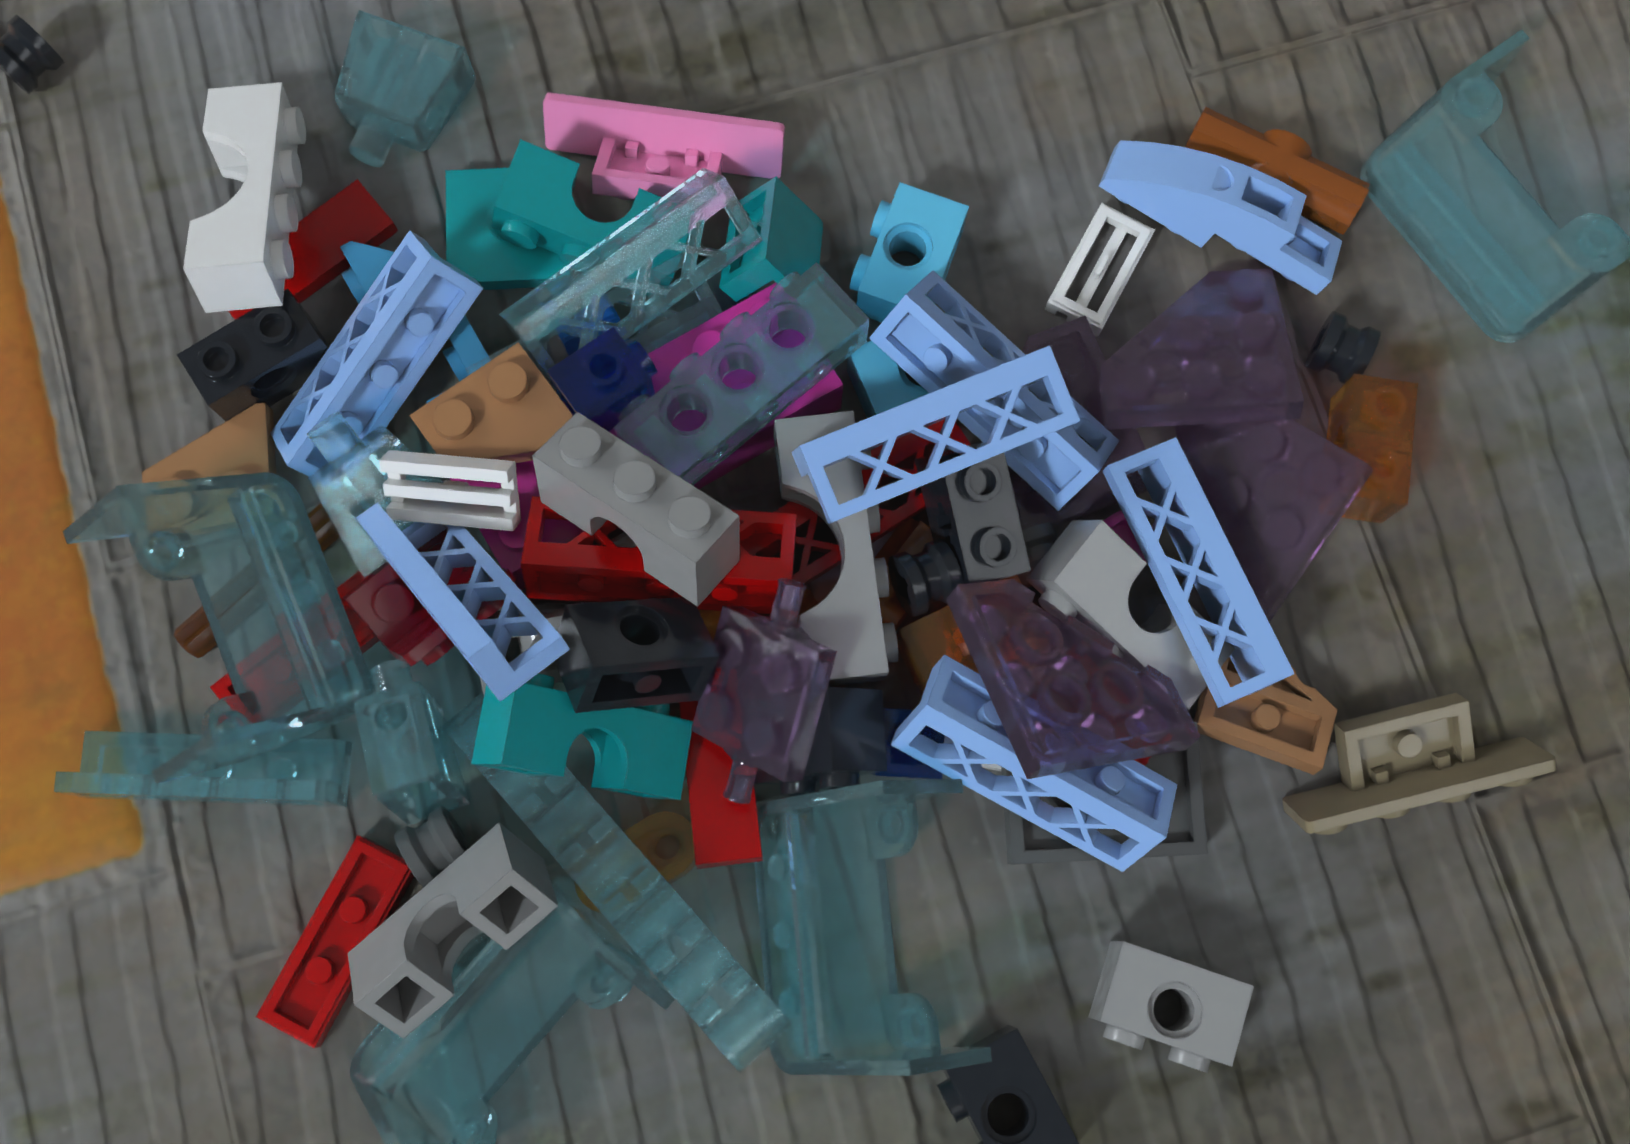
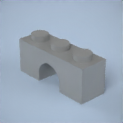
M579 412L569 419L532 455L540 500L543 504L591 536L607 520L617 525L639 548L643 557L644 571L697 607L739 562L740 516Z
M1072 520L1026 578L1042 594L1038 599L1039 604L1046 612L1065 624L1072 622L1087 637L1083 644L1097 659L1109 666L1114 667L1117 665L1131 678L1127 686L1141 700L1156 708H1159L1161 704L1190 709L1207 684L1168 604H1159L1149 618L1140 626L1135 623L1129 611L1128 595L1131 585L1147 563L1103 520ZM1191 606V608H1192V610H1193L1195 616L1204 619V618ZM1204 633L1209 645H1211L1213 637ZM1225 641L1218 659L1220 667L1235 650L1230 643Z
M500 822L497 823L348 952L354 1006L401 1038H406L455 995L452 982L453 969L459 955L471 940L484 933L508 950L558 907L544 858Z

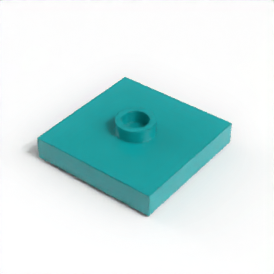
M509 168L445 170L447 262L476 279L483 287V290L572 286L571 267L560 260L559 254L536 246L535 249L518 247L506 241L500 235L501 231L491 228L494 205Z

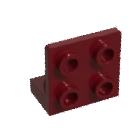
M445 529L418 548V552L441 550L448 531ZM388 562L343 597L388 652L409 666L415 665L420 660L428 666L454 647L452 641ZM475 566L453 568L447 585L469 583ZM501 568L513 582L517 580L509 569ZM504 600L482 601L476 620L489 618L503 606Z

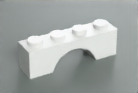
M282 82L210 88L207 94L202 131L222 176L244 183L239 191L223 206L190 221L183 269L205 313L283 306L285 279L293 278L294 260L289 244V233L296 232L298 229V213L293 198L294 187H301L302 169L297 148L298 144H305L306 142L303 114L299 107H291Z

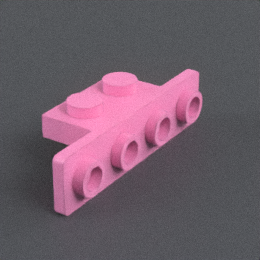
M547 93L543 101L545 145L549 150L597 156L592 171V194L612 196L622 200H635L640 188L686 208L696 207L713 210L721 173L773 179L776 176L778 178L781 177L785 126L780 122L558 93Z

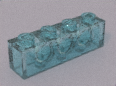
M817 262L802 275L798 272H792L773 288L769 295L770 301L754 314L750 315L749 312H743L732 319L720 333V341L701 356L696 352L684 358L672 370L669 376L670 382L652 397L649 394H643L631 401L618 417L620 423L613 427L615 435L689 484L695 485L867 342L869 318ZM785 329L796 330L806 338L800 345L792 348L779 346L772 340L776 333ZM736 369L750 371L756 376V380L744 389H732L722 382L727 373ZM684 410H697L706 416L705 422L693 431H681L672 426L675 416Z

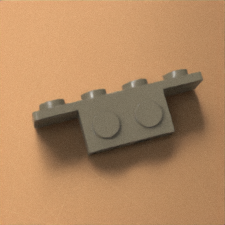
M1452 693L1334 723L1341 782L1289 795L1282 800L1284 812L1306 833L1330 835L1345 830L1348 824L1376 817L1383 819L1398 818L1406 815L1411 808L1438 801L1444 803L1464 801L1473 792L1497 786L1517 787L1526 785L1533 780V777L1555 772L1557 770L1556 757L1525 737H1517L1474 748L1469 700L1458 693Z

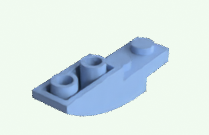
M1120 140L1115 146L1099 187L1114 195L1121 202L1129 204L1164 225L1171 232L1184 237L1200 248L1216 234L1228 241L1236 249L1246 252L1279 272L1286 279L1296 282L1315 295L1320 293L1332 281L1342 240L1301 216L1307 196L1304 193L1247 165L1199 150L1155 142Z

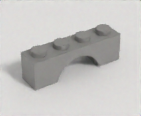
M854 411L774 420L773 438L781 499L800 504L820 516L833 532L841 554L840 578L833 590L818 605L799 615L797 627L806 690L883 681L889 673L888 663L898 662V645L894 623H882L879 601L881 597H889L886 561L884 557H873L870 533L880 532L878 504L828 524L809 475L801 477L791 453L802 444L854 424ZM871 449L863 453L871 456ZM848 458L824 468L839 505L863 495L862 470L871 469L870 467Z

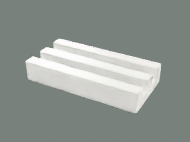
M1101 203L1044 310L1054 315L1059 311L1068 316L1066 321L1076 326L1080 322L1089 327L1087 332L1098 337L1155 229ZM1105 222L1116 228L1075 302L1065 296ZM1126 233L1137 237L1098 312L1087 308Z
M388 450L379 460L381 472L388 474V479L383 483L384 496H391V503L386 507V511L392 520L514 531L521 521L515 461ZM406 474L501 483V488L469 486L467 482L445 480L443 483L407 480Z

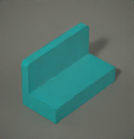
M777 176L731 206L719 288L735 302H738L774 280L799 304L807 307L814 303L817 297L823 222Z

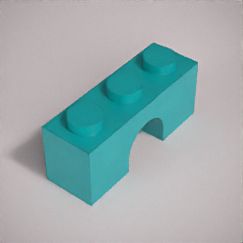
M520 139L494 205L491 228L501 231L500 235L506 241L518 247L535 249L536 246L559 254V258L564 264L578 271L592 273L596 269L618 278V283L622 287L633 293L644 296H651L653 293L664 297L674 277L697 212L639 188L632 208L623 218L607 223L594 221L586 217L577 208L572 196L580 163Z
M538 673L501 702L486 685L471 764L530 776L564 777L569 749L573 741L582 734L590 742L595 756L591 788L648 799L681 800L694 721L669 716V704L575 713L567 692L553 689L555 678Z

